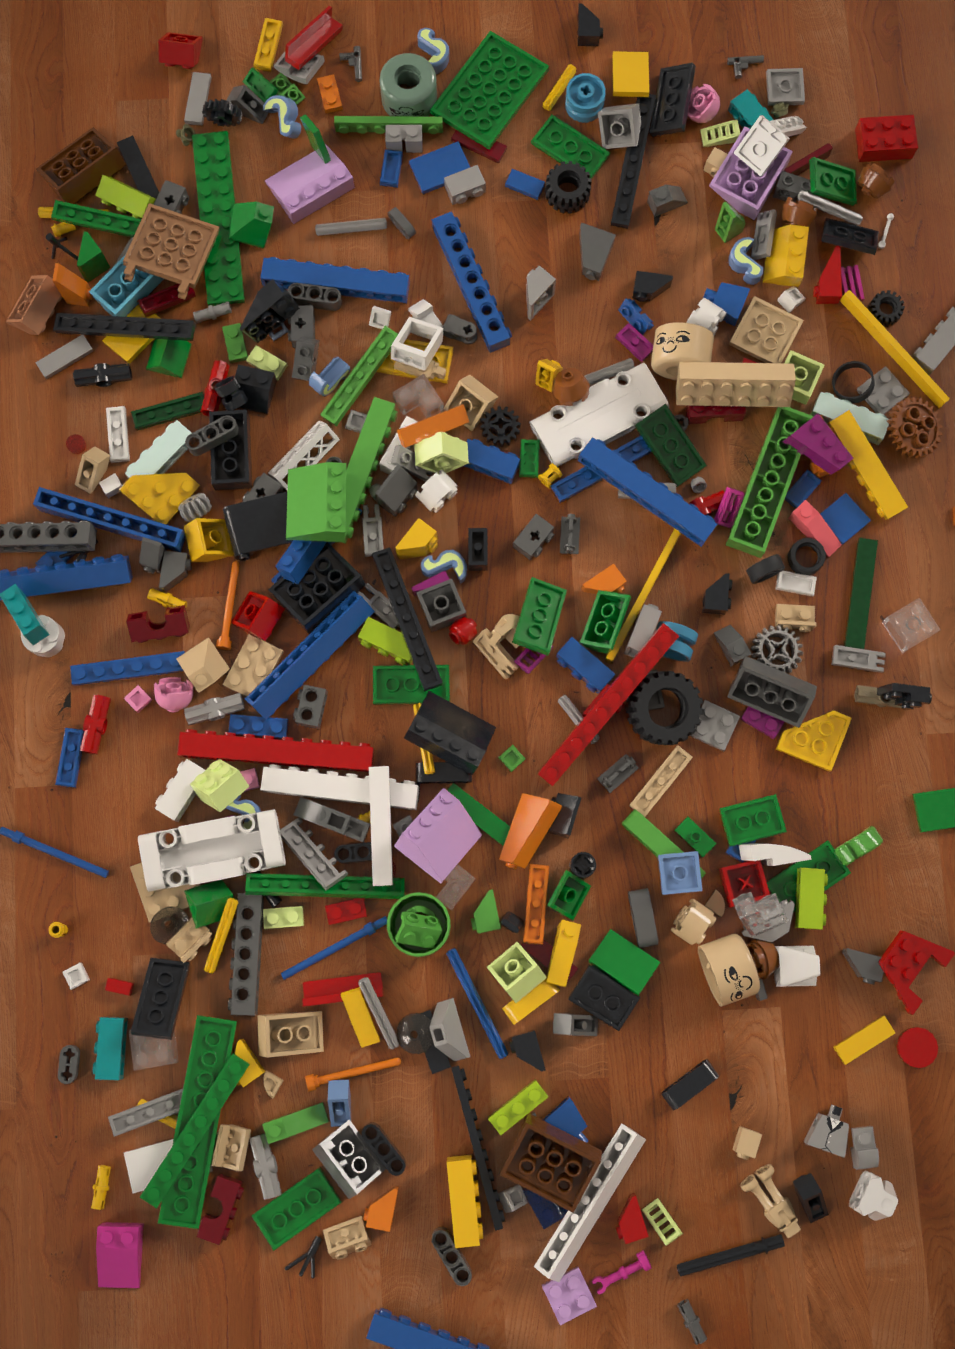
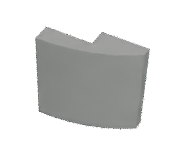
M284 52L274 64V68L290 79L308 84L325 60L322 55L316 54L298 70L285 61Z

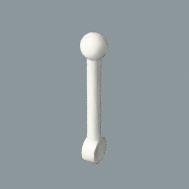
M892 213L887 215L888 220L883 237L878 244L880 249H884L886 246L885 239L891 220L894 219Z

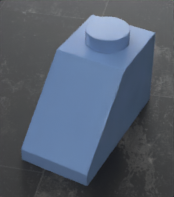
M349 1080L329 1081L328 1107L331 1127L341 1126L346 1121H351Z

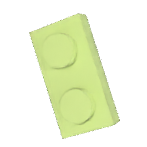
M257 345L246 359L249 364L258 369L274 372L277 380H279L288 366L286 362Z
M303 906L263 909L264 929L304 926Z

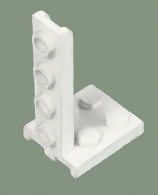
M761 115L739 144L734 154L757 174L763 176L789 141V136L801 134L807 127L803 125L804 121L798 116L769 121Z

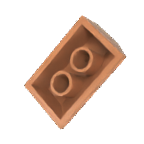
M48 275L31 276L6 323L31 335L41 334L46 328L45 323L48 318L54 314L55 305L63 298L53 283L52 278Z

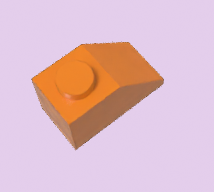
M612 564L582 585V590L592 594H597L598 590L622 593L625 590L624 587L627 581L615 564Z
M394 1186L373 1201L369 1208H365L363 1221H367L366 1227L390 1232L399 1187Z

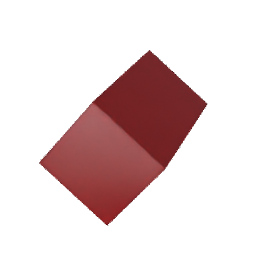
M108 978L105 990L130 996L132 995L134 983Z

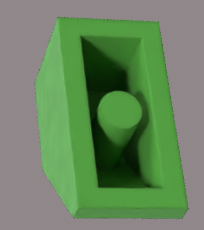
M493 889L487 892L474 912V918L471 919L472 928L477 930L478 934L501 929Z

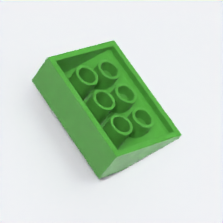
M325 462L288 469L286 540L344 542L346 533V463Z

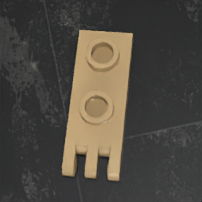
M486 628L472 642L504 679H508L519 666L500 643L493 646L489 642L493 635Z

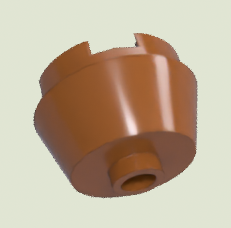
M870 162L866 167H863L857 183L866 196L869 197L871 195L878 199L891 190L895 181L892 177L887 178L888 176L884 173V169Z
M787 197L785 204H783L782 221L788 223V225L809 227L817 217L818 208H813V205L801 200H796L795 202L793 198Z
M567 368L556 375L553 394L560 404L573 406V402L581 399L583 402L587 399L590 383L580 370Z
M752 940L749 944H746L756 966L759 979H766L779 968V954L771 942Z

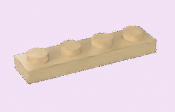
M677 745L629 806L645 817L693 757Z

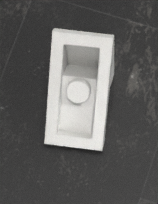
M424 299L408 308L413 318L441 328L443 327L433 312V306Z

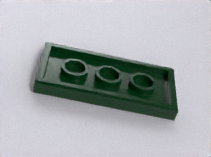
M666 404L634 425L672 483L676 484V487L707 466Z

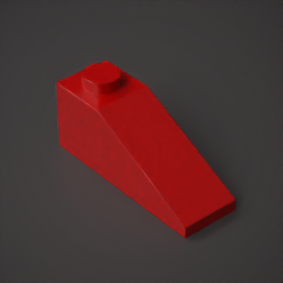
M836 245L817 285L813 287V297H816V304H838L842 297L840 246Z

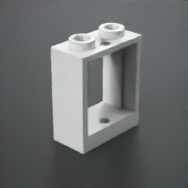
M409 317L391 345V359L425 371L443 342V328ZM410 333L431 340L425 351L404 344Z

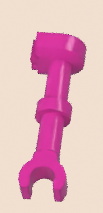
M643 1250L636 1254L639 1261L625 1268L622 1266L619 1268V1271L609 1276L594 1277L592 1279L593 1284L601 1282L603 1285L597 1289V1293H604L606 1287L622 1278L625 1280L629 1278L628 1275L642 1268L645 1271L652 1269L645 1251Z

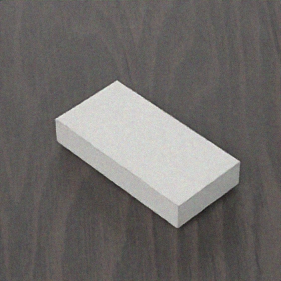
M781 571L778 573L775 589L813 597L817 577Z

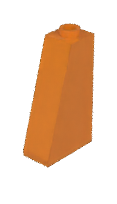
M522 793L499 860L506 862L505 866L516 870L517 867L525 869L560 812L562 805L550 799Z

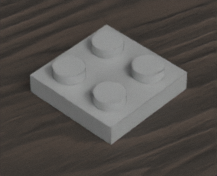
M803 68L767 69L768 106L781 102L789 105H804Z
M885 366L874 375V390L865 401L875 413L885 415L892 407L897 405L896 403L904 400L910 393ZM871 378L857 388L856 391L860 395L869 388Z
M704 700L701 709H704V712L699 717L702 720L700 726H696V732L689 736L724 752L740 716Z

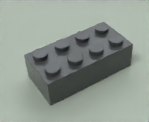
M745 656L730 686L727 697L799 728L815 698L817 686Z

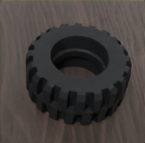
M660 671L647 674L626 700V702H629L628 707H626V713H629L627 720L629 724H632V730L639 734L641 739L652 744L674 745L680 741L687 740L689 735H693L696 732L695 727L700 726L702 720L699 717L704 712V709H701L700 706L703 703V699L698 696V693H700L698 687H694V682L686 679L685 675L674 673V671ZM660 690L673 692L680 703V714L677 720L670 726L664 727L655 724L649 715V701L652 695Z

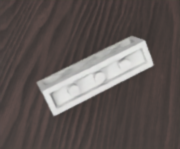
M318 421L268 474L271 478L282 484L283 488L287 491L288 485L282 479L288 474V469L297 468V463L300 460H306L305 466L317 464L340 439L326 423ZM328 432L333 439L328 444H323V437ZM313 447H318V454L315 457H310V450Z

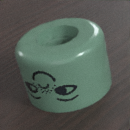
M403 53L392 57L385 63L380 73L379 82L382 105L389 116L428 117L430 109L437 101L436 73L430 62L420 55ZM401 84H407L409 86L417 85L412 89H404L399 87V85Z

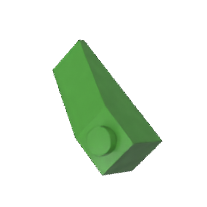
M724 202L719 213L715 231L726 243L743 232L745 220L732 206Z
M322 1102L266 1121L262 1125L268 1144L328 1123L329 1120Z

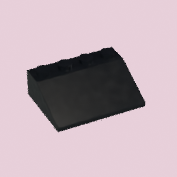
M326 542L299 584L282 577L268 590L296 622L310 634L353 591L358 593L366 584L361 574Z
M428 691L404 739L473 775L488 748L496 727Z

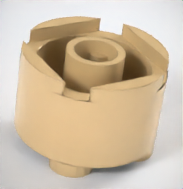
M692 898L689 901L691 905L689 907L685 905L674 920L673 924L676 927L671 928V932L690 945L695 943L701 944L706 936L704 932L708 927L711 928L716 921V917L713 916L714 913Z

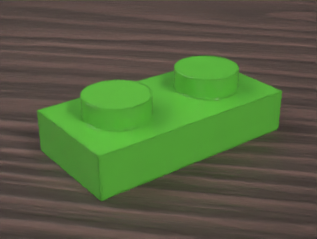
M240 323L222 327L230 363L244 361L248 358L243 332L240 330Z

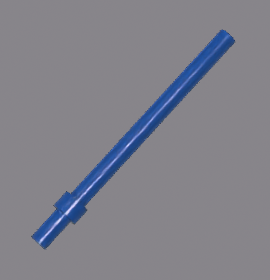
M3 826L0 828V834L11 838L15 843H23L104 878H107L109 871L31 839L25 836V833L15 832Z
M384 916L373 923H367L361 930L281 973L283 979L285 980L366 935L370 936L376 933L377 929L387 924V917Z

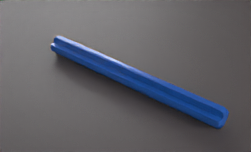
M453 948L447 951L446 954L498 1058L506 1057L508 1051L457 950Z

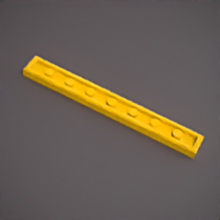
M848 290L840 302L940 409L949 400V397L862 302Z
M674 529L621 628L613 650L608 653L605 662L612 664L681 534L678 530Z

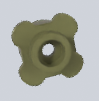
M784 102L775 104L774 108L771 109V114H774V118L788 114L789 104H784Z
M184 124L181 130L178 129L176 131V136L180 137L185 146L190 144L192 135L195 134L194 129L188 124Z

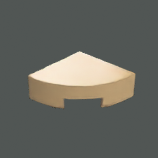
M715 890L705 904V907L719 917H722L725 910V902L719 891Z
M266 1070L263 1077L264 1087L271 1098L275 1097L284 1080Z

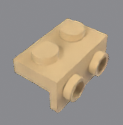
M221 1124L217 1132L212 1166L243 1171L251 1129L232 1124Z

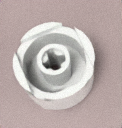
M703 298L698 304L700 308L698 307L696 311L692 312L687 323L707 328L715 335L718 330L716 325L724 319L727 312L708 299Z
M441 469L439 474L436 472L422 485L421 488L423 490L421 493L417 491L415 496L430 512L434 511L437 513L444 506L443 501L445 499L451 500L457 494L458 485Z
M39 615L40 620L50 635L37 644L32 645L20 630L23 645L35 655L52 657L61 651L65 633L63 628L53 619L45 615Z

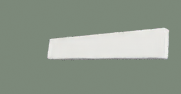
M389 766L369 767L373 886L393 885Z

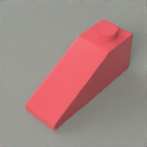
M807 500L789 516L788 519L807 538L817 540L824 547L828 558L842 545L820 513Z

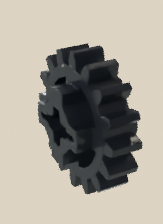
M209 100V102L205 101L203 105V117H206L208 121H213V124L217 123L218 126H236L242 120V110L238 109L237 105H232V102L228 103L227 100Z
M498 406L496 411L492 407L491 413L485 412L486 418L481 419L483 425H480V430L483 431L482 436L487 437V443L493 441V446L500 443V446L503 447L504 442L510 445L511 439L516 441V435L520 434L518 428L521 427V423L517 422L519 416H514V410L508 412V407L501 410V407Z

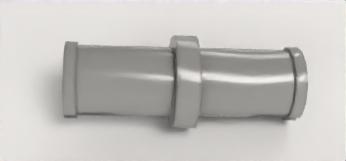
M229 302L216 306L210 305L206 309L193 312V315L198 324L209 319L215 320L219 316L232 313Z

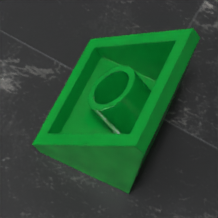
M84 231L77 267L85 281L90 282L111 267L101 249L89 233Z
M155 339L146 370L182 378L192 344L183 340Z
M565 870L547 907L574 920L591 885Z
M223 880L184 891L196 929L219 922L227 900L233 898V893Z

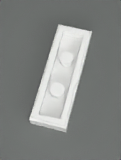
M125 406L106 408L109 455H111L110 462L130 461Z

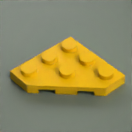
M187 473L131 475L119 490L154 521L167 524L179 510L180 503L188 499L200 485Z
M831 711L802 723L799 728L795 726L782 732L776 750L831 772L852 718L839 712Z

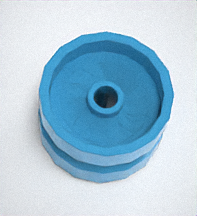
M590 73L576 75L569 81L566 88L565 109L573 120L588 123L598 118V112L604 108L606 88L603 81Z
M659 621L656 630L664 623L679 635L663 657L683 662L690 661L693 654L690 646L696 644L698 633L681 624Z

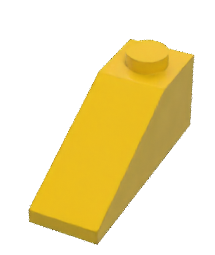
M539 360L535 384L552 392L555 377L563 370V367L554 360Z
M561 920L557 926L546 983L566 987L581 924Z

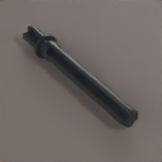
M781 1234L766 1239L761 1237L759 1241L677 1264V1271L682 1277L761 1253L768 1254V1251L785 1247L784 1239Z

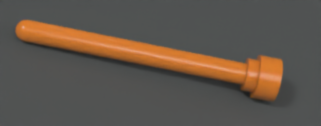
M238 561L232 563L222 633L219 639L216 640L215 648L221 650H231L232 642L230 641L229 631L240 566Z
M393 1058L320 1077L318 1075L314 1076V1074L306 1075L308 1092L317 1090L321 1084L329 1083V1081L342 1080L399 1066L401 1059Z

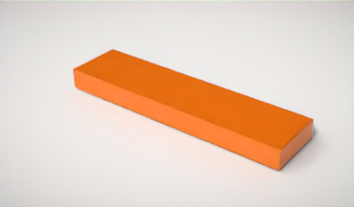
M464 404L400 428L397 430L401 445L406 448L421 442L425 438L434 436L437 432H446L469 423Z
M530 864L523 943L543 945L549 866Z

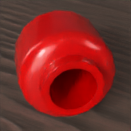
M466 617L456 620L449 627V637L457 645H466L477 635L476 622L472 618Z

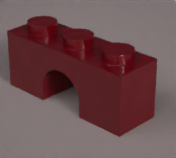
M686 405L688 425L704 424L712 418H724V422L743 421L746 415V406Z
M185 605L166 608L165 621L163 623L152 622L147 611L128 614L126 621L131 642L138 643L146 642L149 639L162 640L169 636L181 637L188 634L190 628Z
M224 1174L217 1176L211 1197L221 1201L223 1211L218 1216L205 1214L196 1237L220 1245L223 1240H227L231 1229L228 1228L230 1220H234L238 1209L235 1207L237 1199L241 1200L245 1189L242 1187L243 1181Z

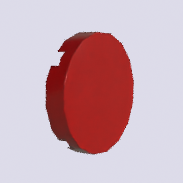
M908 1028L898 1038L896 1046L898 1055L908 1066L916 1068L927 1067L937 1057V1040L931 1032L924 1028Z

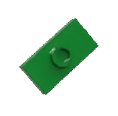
M254 67L250 69L242 81L264 103L279 91Z
M521 439L519 477L538 478L540 440Z
M688 816L674 830L691 848L698 851L702 858L716 845V842Z

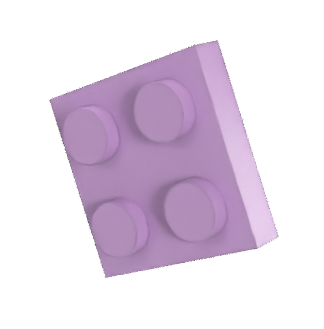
M578 1266L565 1272L560 1282L550 1280L542 1284V1288L560 1325L597 1307Z

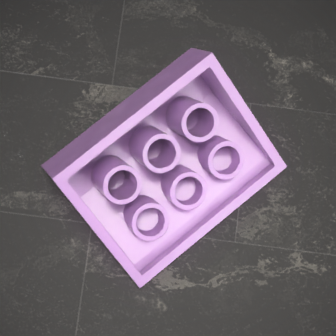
M744 127L709 187L738 212L755 220L778 182L781 172L788 165L793 151L784 147L765 174L760 176L734 154L750 130Z
M327 145L326 148L331 158V161L325 164L314 151L265 180L293 224L355 188L352 175L344 163Z
M443 788L401 834L394 847L441 884L479 840L482 833L461 802Z

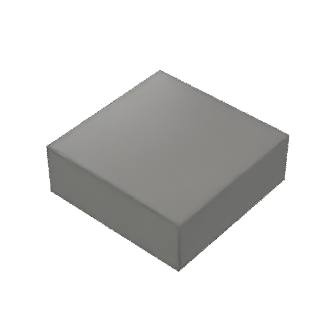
M351 410L345 428L361 433L367 414Z

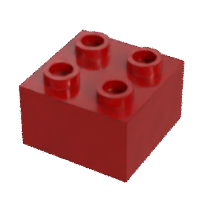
M761 860L748 861L718 869L728 908L771 898Z

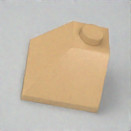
M209 637L176 658L198 693L230 670Z

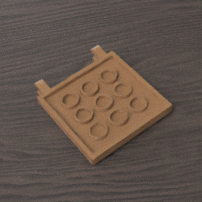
M149 203L123 260V265L126 266L124 280L132 282L135 270L137 269L179 283L178 298L185 300L189 287L195 289L219 233V226Z

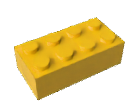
M472 1155L447 1157L455 1248L480 1246V1239H483V1225L478 1223V1218H481L480 1202H476V1196H479L478 1180L474 1181V1175H477L476 1159L472 1160Z

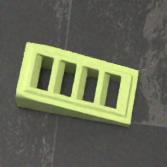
M738 120L700 129L703 147L735 143L740 135ZM707 134H711L712 140H708Z
M658 1198L642 1209V1212L666 1246L683 1234ZM659 1206L660 1210L651 1216L649 1213ZM664 1213L665 1217L655 1223L654 1220ZM667 1221L670 1222L667 1227L660 1230L659 1227ZM674 1228L675 1232L666 1238L664 1234Z

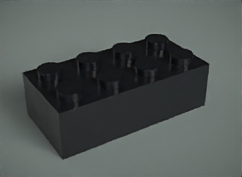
M247 410L209 412V424L227 415L235 419L239 428L238 434L235 437L210 450L211 484L215 491L253 488L250 417ZM228 424L225 426V429L229 430L233 425ZM211 433L210 439L214 438L216 433Z

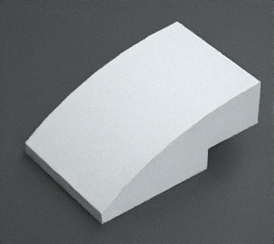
M760 843L739 845L741 860H761L762 865L776 866L811 860V855L788 846Z

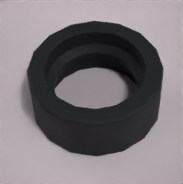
M812 538L798 540L793 544L788 553L790 568L795 573L804 575L815 574L826 560L824 547ZM804 546L812 548L817 553L816 564L809 568L801 566L796 561L797 550Z
M776 554L755 563L746 572L752 584H757L777 575L785 569V566L780 556Z

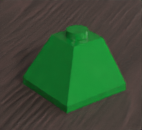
M257 201L234 204L228 239L264 249L272 225L274 206Z

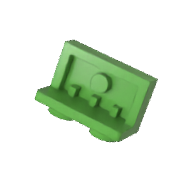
M402 912V924L395 937L396 943L434 949L442 932L439 919L434 916H425L414 912Z

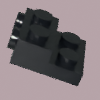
M890 683L877 687V695L884 696L886 700H895V705L902 706L904 710L922 708V705H929L932 701L930 687Z

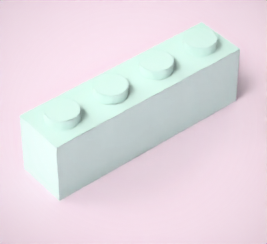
M820 392L810 415H822L823 420L828 425L830 421L850 410L867 440L876 445L881 443L889 426L888 418L884 414L873 413L866 407L853 405L849 400H841L834 397L831 393Z
M178 420L169 424L166 432L162 436H158L153 441V445L148 450H144L135 463L128 466L125 472L126 476L129 478L131 475L164 474L188 450L185 439L191 432Z

